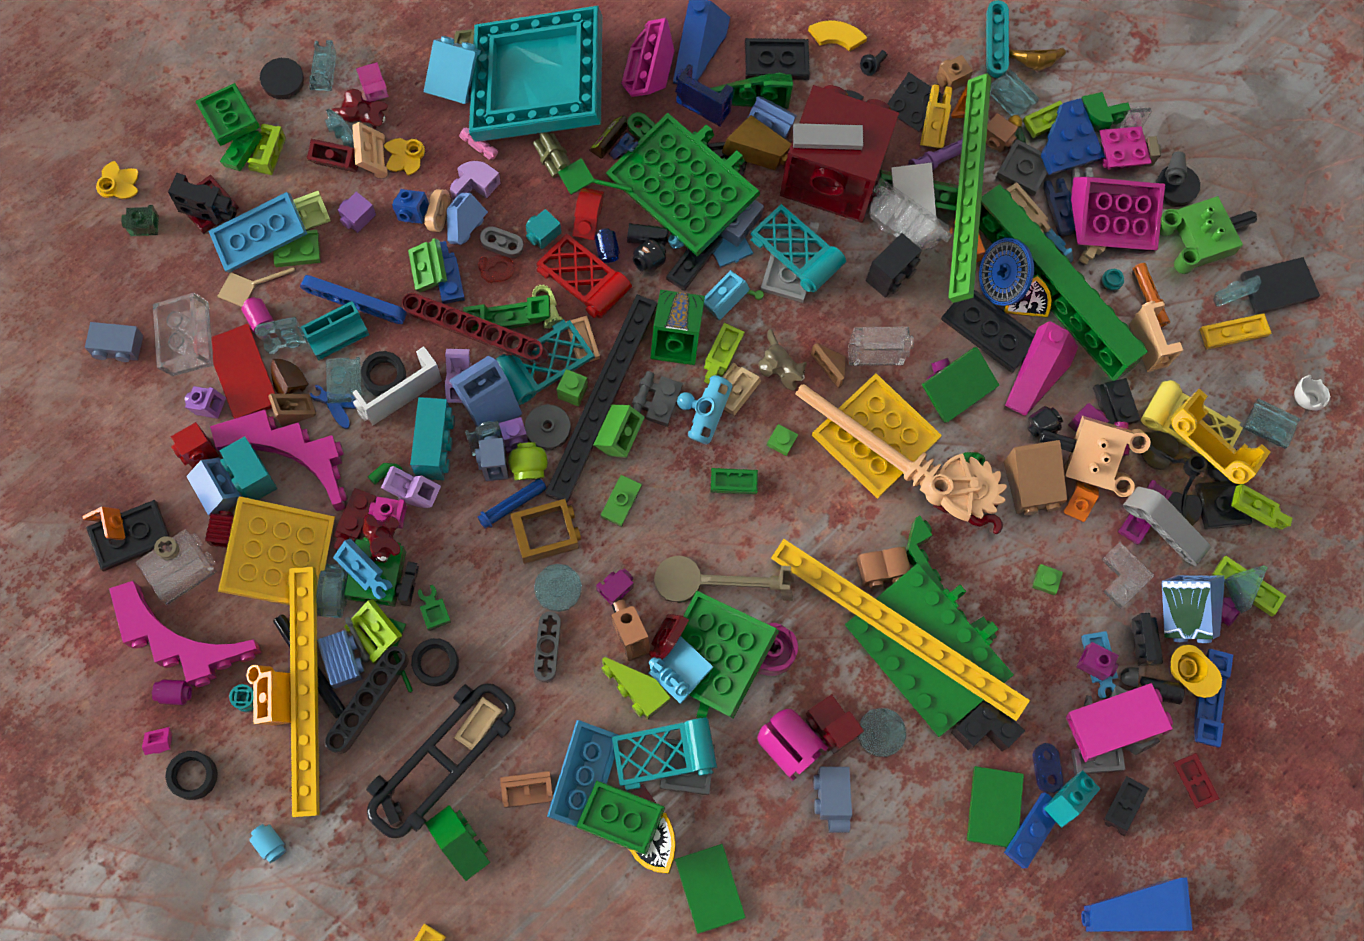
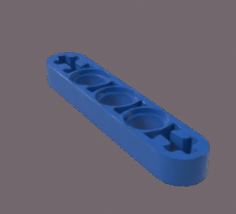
M305 275L300 285L301 289L309 294L341 305L353 301L358 311L396 324H403L407 316V312L397 305L313 276Z

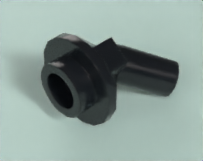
M881 50L876 57L872 54L864 55L860 61L862 72L867 76L874 75L880 70V64L888 54Z

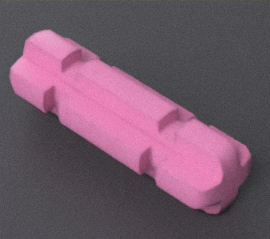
M469 128L462 129L459 134L462 140L468 141V144L479 153H484L487 159L494 160L498 154L497 149L493 146L490 147V144L486 141L474 142L469 134Z

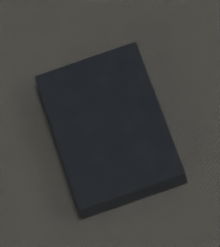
M745 38V78L749 79L766 74L784 73L790 74L793 80H809V39Z
M1304 257L1253 269L1240 275L1256 315L1315 300L1320 297Z
M156 500L120 513L125 533V539L123 540L106 538L102 521L86 527L102 571L155 551L154 546L158 539L164 536L170 537Z

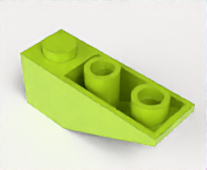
M604 657L602 659L604 666L601 669L609 679L614 678L619 684L617 689L624 698L629 696L633 701L632 708L639 717L644 715L648 720L670 702V696L655 678Z

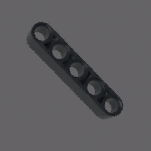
M392 646L384 652L328 732L325 744L330 751L343 754L351 748L409 663L408 655L400 647ZM395 653H400L402 655L401 662L392 665L390 662L391 656ZM382 673L387 674V682L384 685H377V677ZM367 694H372L373 702L369 706H363L362 698ZM351 715H358V724L354 727H349L347 724L348 718ZM342 735L344 738L343 745L340 748H334V738Z

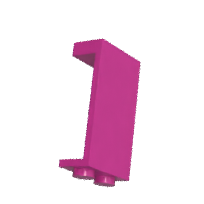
M1152 683L1070 711L1067 714L1066 720L1085 763L1095 760L1099 755L1159 734L1166 735L1172 730V718L1167 711H1164L1161 704L1163 702L1162 696L1158 689H1154Z

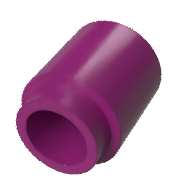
M162 679L160 682L156 681L153 685L152 698L153 701H158L159 704L185 705L187 700H190L192 697V687L189 686L186 680Z

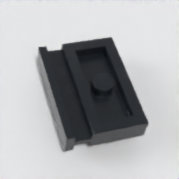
M1126 378L1106 382L1101 385L1096 384L1093 387L1099 408L1106 415L1109 424L1114 425V422H1127L1129 425L1138 423L1141 420Z

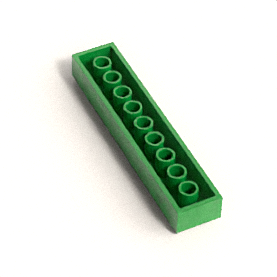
M999 184L982 196L979 230L992 244L1003 238H1013L1020 240L1028 247L1034 262L1033 277L1038 275L1050 290L1052 299L1050 311L1112 381L1119 380L1135 368L1148 352L1144 343L1131 333L1128 325L1115 315L1113 308L1100 298L1098 291L1091 288L1085 281L1082 273L1076 271L1070 264L1069 259L1059 252L1054 242L1043 234L1040 226L1028 217L1025 209L1012 199L1010 192Z

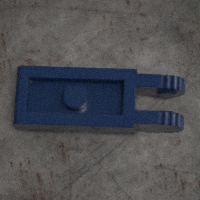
M1059 178L1056 181L1058 193H1055L1050 180L1043 183L1044 191L1058 236L1076 234L1071 193L1068 191L1064 179Z

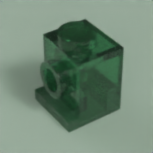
M153 205L126 208V214L121 216V223L130 236L158 235L159 215Z

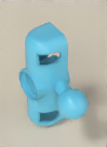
M717 375L710 377L708 388H705L703 396L698 400H695L694 396L689 392L681 393L677 398V404L682 410L695 409L691 430L688 431V436L702 444H709L732 390V383ZM721 383L728 387L725 395L718 392ZM712 405L710 412L706 413L708 406ZM704 427L711 430L708 438L701 435Z

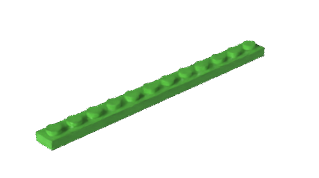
M987 73L969 79L967 85L948 298L953 303L974 297L991 77Z

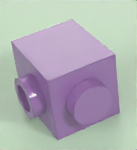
M357 191L349 199L344 200L338 209L341 217L340 222L347 229L352 228L357 233L376 216L373 205Z

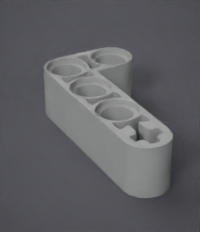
M1137 487L1123 504V507L1130 514L1146 520L1191 565L1197 566L1210 550L1211 545L1159 492Z

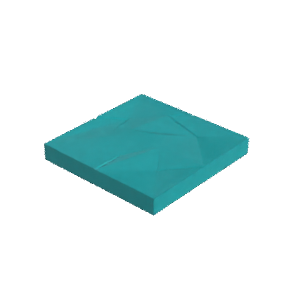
M599 6L475 24L474 45L475 49L481 50V52L476 57L471 83L469 134L474 142L601 125L603 15Z

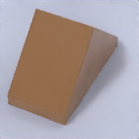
M309 394L269 395L275 417L282 427L316 415Z

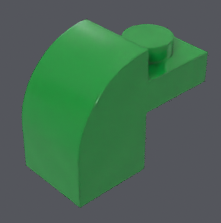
M1103 92L1085 95L1081 98L1095 132L1110 129L1112 124L1122 123L1131 111L1128 102L1108 106Z

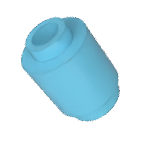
M261 824L251 832L252 837L249 841L263 860L272 863L286 852L284 848L285 843L271 825L265 826Z

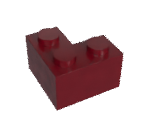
M832 694L806 713L808 717L806 718L807 724L813 731H818L822 737L821 740L828 747L827 751L831 750L833 754L847 746L864 732L850 710L845 713Z

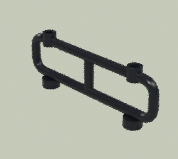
M486 683L473 690L467 684H464L453 697L460 704L457 709L393 777L386 781L379 775L370 783L366 791L373 798L367 806V816L370 822L382 834L389 838L397 839L404 837L412 829L417 832L427 821L423 818L425 814L497 736L504 738L512 728L508 724L515 716L516 707L511 697L500 687ZM483 694H493L505 705V714L496 721L487 734L456 765L435 745ZM429 753L450 774L406 819L402 826L399 828L390 827L377 814L378 806Z

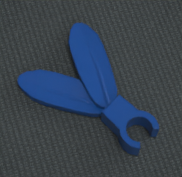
M315 385L316 390L321 391V394L314 396L310 393L311 398L314 401L326 404L335 421L341 427L349 428V418L343 408L357 409L353 404L356 400L355 397L331 396L321 386Z

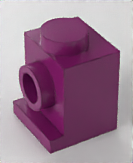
M620 569L617 573L611 572L604 579V585L599 582L596 585V590L612 606L613 603L621 600L634 588V582L632 581L634 578L626 569Z

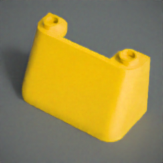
M1198 389L1172 415V427L1229 480L1236 484L1248 482L1257 474L1270 451L1263 444L1257 448H1248L1244 443L1238 450L1233 448L1202 420L1209 412L1204 408V401L1208 396L1201 389Z

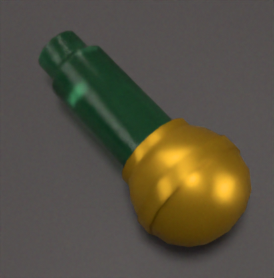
M1012 115L1008 118V121L1018 127L1015 137L1026 143V138L1021 128L1022 118L1018 115Z

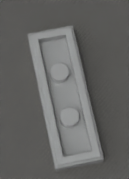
M794 123L793 148L862 150L863 125Z

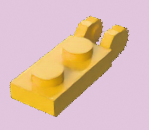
M934 84L931 88L930 102L927 105L920 145L941 149L944 147L951 110L952 88L946 87L943 92V103H937L939 85Z

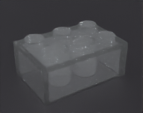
M190 293L153 304L157 368L171 376H176L213 366L209 302L195 293Z

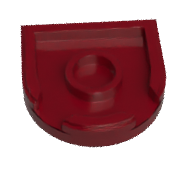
M667 614L651 644L654 646V650L649 651L650 656L663 660L677 643L689 619L682 615Z

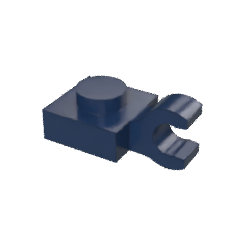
M626 133L608 154L615 160L618 156H623L628 151H634L639 143L637 141L632 142L634 138L629 133Z

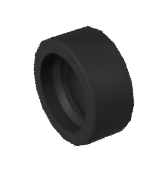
M379 351L369 355L364 360L361 367V379L370 393L380 396L405 380L406 370L397 355L388 351ZM380 363H390L397 369L396 379L388 385L379 386L370 379L371 370Z
M431 638L423 641L415 648L412 654L411 666L414 674L422 683L428 686H442L449 683L455 677L459 669V658L449 642L438 638ZM441 649L448 654L450 663L444 674L429 676L422 670L421 659L428 650Z
M185 751L179 753L170 761L166 768L165 779L167 787L173 794L186 800H197L205 797L212 791L217 782L218 772L215 763L210 757L198 751ZM188 761H198L203 764L206 770L204 783L194 790L182 788L177 780V773L180 767Z

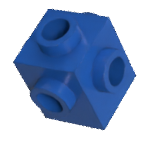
M401 189L393 200L392 206L398 221L422 224L429 207V202L425 192Z

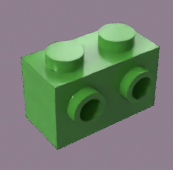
M611 405L593 445L608 456L627 457L645 417L630 405Z

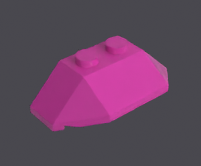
M666 18L648 21L644 26L645 29L638 35L630 47L621 84L631 97L652 94L666 88L674 55V46Z

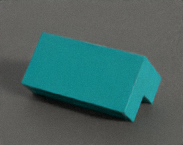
M353 301L300 327L318 361L369 336V332Z

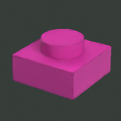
M170 727L144 733L142 749L145 755L159 754L170 750L172 741Z

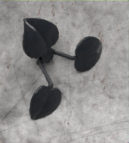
M1145 432L1150 438L1151 443L1149 449L1141 453V455L1150 467L1164 470L1169 466L1170 462L1184 464V472L1190 478L1183 490V494L1173 492L1168 501L1193 526L1202 512V503L1199 497L1187 495L1196 476L1208 469L1209 476L1215 481H1227L1229 479L1201 454H1194L1189 459L1186 457L1174 459L1179 453V444L1172 435L1164 432ZM1140 436L1139 445H1141L1144 441L1143 436Z

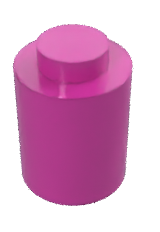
M252 297L244 302L241 310L255 334L264 333L274 326L275 322L262 299Z

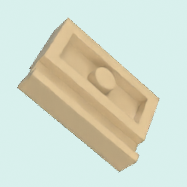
M733 363L722 377L732 383V390L724 410L735 416L760 384L761 379L754 373L743 367L740 368ZM721 383L718 392L725 395L728 387Z

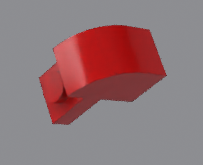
M588 188L581 189L575 208L572 236L591 240L595 239L598 218L602 211L603 191Z

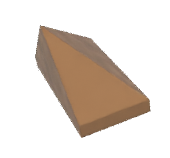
M816 343L813 345L811 355L836 387H841L845 378L846 357Z

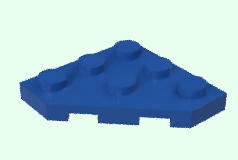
M1079 98L1061 104L1057 111V118L1052 124L1047 137L1046 147L1043 148L1041 158L1048 175L1096 162L1105 157L1082 99Z

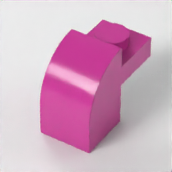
M377 62L356 68L367 101L371 102L389 97Z

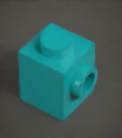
M544 209L540 214L534 215L528 220L526 224V237L532 245H537L544 249L561 234V223Z

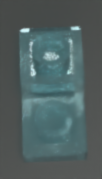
M327 109L326 112L329 118L325 119L329 132L334 131L336 138H341L344 146L354 148L353 132L336 112Z

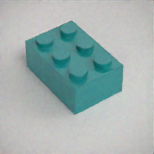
M418 397L410 463L415 477L421 475L429 480L444 481L445 473H449L450 459H447V453L452 450L453 440L450 437V429H454L455 415H452L453 410L452 407H449L447 399Z

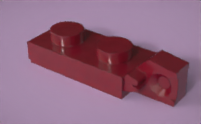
M354 488L335 529L334 537L337 538L333 547L335 551H338L342 543L347 539H351L354 543L356 539H360L363 532L364 517L369 514L371 502L376 503L377 496Z

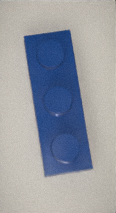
M1041 793L1004 852L1021 868H1028L1056 823L1044 810L1045 806L1052 799L1047 793Z

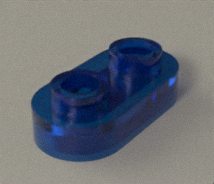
M1041 744L1033 751L1037 785L1045 793H1054L1059 791L1063 785L1059 752L1052 744ZM1045 751L1050 753V760L1045 759ZM1048 776H1052L1055 779L1054 784L1048 782Z

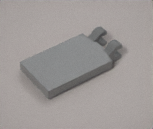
M811 221L809 228L817 234L819 223ZM778 229L776 238H788V229ZM791 229L792 238H804V234ZM776 243V249L779 252H789V243ZM792 243V252H805L804 243ZM808 243V252H818L820 246L817 243ZM771 254L760 290L803 303L806 295V290L800 285V278ZM805 257L793 258V264L801 269L805 265Z

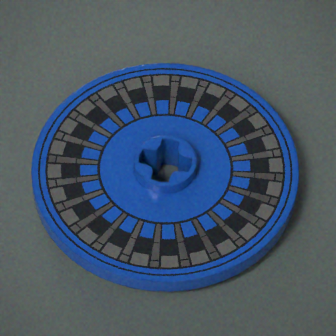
M1013 238L1000 239L987 249L980 264L979 281L982 292L989 301L996 305L1009 306L1017 303L1026 295L1034 275V262L1030 250L1023 242Z

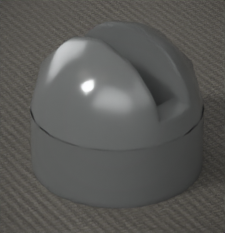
M1127 667L1123 669L1121 681L1128 686L1137 687L1139 668Z

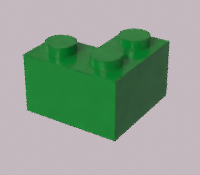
M448 805L425 823L442 852L465 882L490 864L489 859L485 855L489 850L481 839L475 841L474 837L477 834L460 810L455 812Z

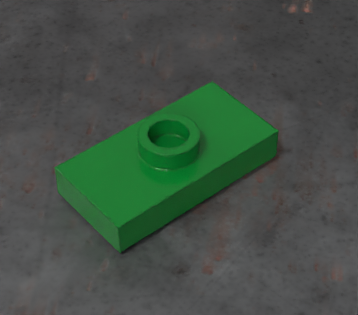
M711 468L710 493L757 494L758 470Z

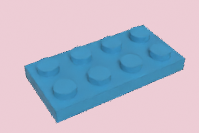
M288 192L208 231L224 270L228 273L307 235L292 196Z

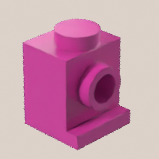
M377 497L376 503L371 502L369 514H372L376 520L380 521L388 516H393L399 521L398 528L402 529L407 505L405 500L402 499L395 500ZM383 508H390L387 513H383Z

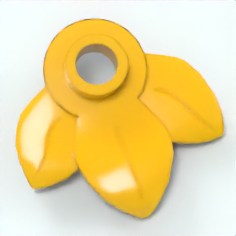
M397 138L384 144L385 149L392 154L386 165L387 170L398 172L404 169L407 175H412L418 171L421 166L420 159L425 154V147L420 141L416 139L406 141L402 138ZM414 149L418 150L415 153H411V151Z
M115 161L110 162L102 169V177L99 178L96 185L97 192L105 198L115 196L119 199H128L138 193L137 188L134 186L138 179V170L133 168L120 170Z

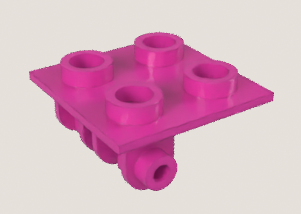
M1142 126L1099 131L1106 159H1103L1102 162L1103 168L1111 170L1115 167L1122 169L1125 166L1130 168L1136 165L1142 167L1143 165L1151 164Z

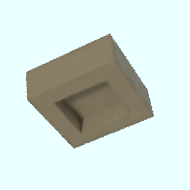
M1148 136L1146 144L1151 164H1146L1145 166H1153L1161 156V145L1158 144L1157 136Z

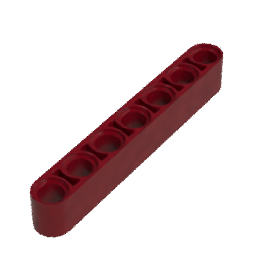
M408 293L402 299L403 309L417 319L533 364L540 365L548 359V349L536 339L416 293ZM418 301L417 308L412 310V305ZM435 309H438V314L435 317H432V312ZM458 316V322L455 325H451L453 318ZM479 324L478 330L471 333L472 327ZM495 332H499V337L491 341L492 335ZM515 340H519L518 347L512 349V343ZM539 347L540 353L532 357V351Z

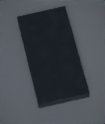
M975 289L973 298L953 303L941 318L943 322L1012 373L1026 357L1035 336L1034 333Z

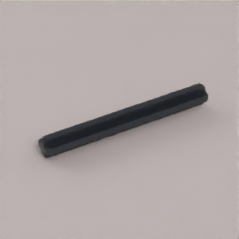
M282 614L276 617L273 623L290 648V622ZM318 667V693L333 716L339 718L345 707Z

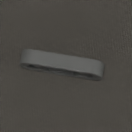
M551 611L543 613L539 619L534 662L535 677L544 683L550 682L556 675L561 631L560 617ZM549 618H553V621L557 623L552 625L551 634H556V637L551 635L541 636L542 633L547 634V625L543 623L547 622ZM549 640L554 643L555 647L551 653L542 652L540 647L544 641ZM540 656L546 659L554 657L553 661L548 660V669L552 670V672L547 673L546 677H543L542 673L538 671L543 669L544 660H539Z

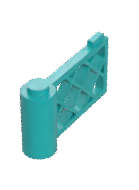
M782 204L750 234L752 236L751 241L760 249L762 247L766 248L800 278V285L807 292H816L846 263L844 254L838 248L829 246ZM782 213L788 218V224H775V217ZM763 229H772L773 238H763L759 232ZM776 229H788V238H776ZM791 229L802 230L804 238H792ZM776 243H789V252H779L776 249ZM792 243H804L805 252H792ZM808 243H817L822 249L818 252H808ZM805 257V265L799 269L793 264V258Z
M564 319L552 326L554 330L537 339L542 344L545 342L555 343L553 353H549L548 358H551L549 369L538 367L537 364H523L520 358L513 355L502 354L496 358L509 381L518 405L530 401L536 393L561 379L566 369L574 371L595 358V355L570 320L567 322ZM569 328L573 334L572 342L559 340L560 334ZM558 344L570 346L568 357L556 355ZM538 347L537 351L533 350L532 355L537 356L540 353V348ZM574 347L584 349L587 354L581 359L572 358ZM554 359L567 361L566 368L561 371L552 369ZM535 371L548 373L546 380L537 384L534 380Z
M698 718L684 723L612 737L619 784L621 787L625 786L626 791L641 788L640 783L693 772H698L699 776L713 774V769L717 768L708 718ZM680 729L682 739L674 747L665 739L670 731ZM659 733H664V735L662 736V738H661L660 736H658L657 734H659ZM654 735L660 740L652 752L641 745L646 736ZM641 737L638 742L633 740L634 738ZM630 740L636 744L628 757L620 752L619 741ZM663 742L674 749L666 762L655 755ZM682 744L684 753L679 750ZM639 747L650 754L642 767L631 760ZM677 752L685 757L687 768L676 770L669 765ZM621 756L626 759L623 764ZM654 757L663 763L664 766L658 774L652 775L645 768ZM630 762L640 770L634 778L625 780L623 770ZM667 767L670 768L671 770H673V771L664 772ZM643 772L648 775L640 777Z

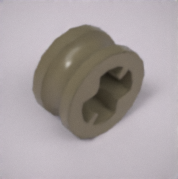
M165 536L158 539L154 546L155 553L164 560L174 559L180 550L179 544L173 538ZM164 545H170L172 550L170 552H164L162 547Z

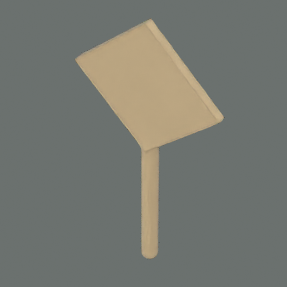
M292 267L255 281L230 272L217 297L242 307L244 302L249 299L256 285L295 271V268Z

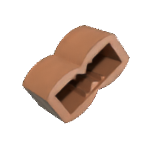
M905 547L864 553L857 558L863 586H870V589L880 588L884 586L885 582L894 583L910 570Z

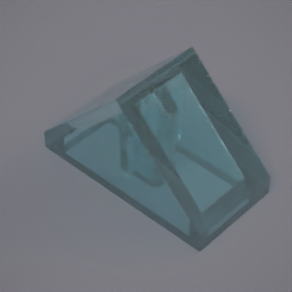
M1262 565L1233 574L1225 579V584L1233 603L1241 614L1251 609L1268 567Z

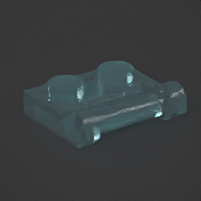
M296 317L262 323L255 328L257 337L262 339L264 349L269 354L276 353L279 348H295L300 346V344L306 343L305 335ZM276 333L278 337L271 338L270 334Z

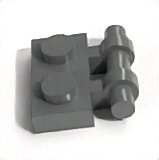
M646 371L644 378H641L639 383L640 390L638 395L633 399V408L641 413L642 409L648 411L646 420L668 427L683 383L661 376L659 384L653 382L655 374ZM648 391L655 393L652 402L646 400Z

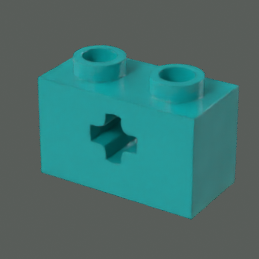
M1082 770L1062 786L1045 806L1044 810L1062 828L1084 810L1101 788Z

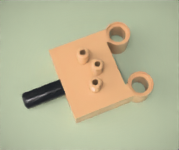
M1085 416L1081 418L1074 439L1046 430L1040 436V443L1060 440L1061 449L1070 452L1064 467V475L1066 477L1112 490L1120 497L1130 496L1135 489L1134 482L1128 474L1124 472L1117 473L1126 445L1135 453H1144L1149 449L1151 443L1150 438L1141 429L1129 430ZM1136 436H1143L1144 441L1141 445L1134 446L1132 444ZM1120 480L1128 481V486L1125 489L1117 488V483Z

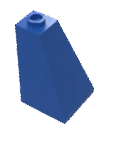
M1187 877L1164 880L1085 905L1081 915L1082 924L1086 926V932L1193 931Z

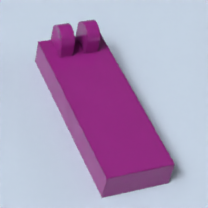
M1151 480L1146 487L1147 489L1159 492L1167 500L1173 493L1157 484L1155 480ZM1129 514L1118 533L1138 545L1151 525L1146 520Z

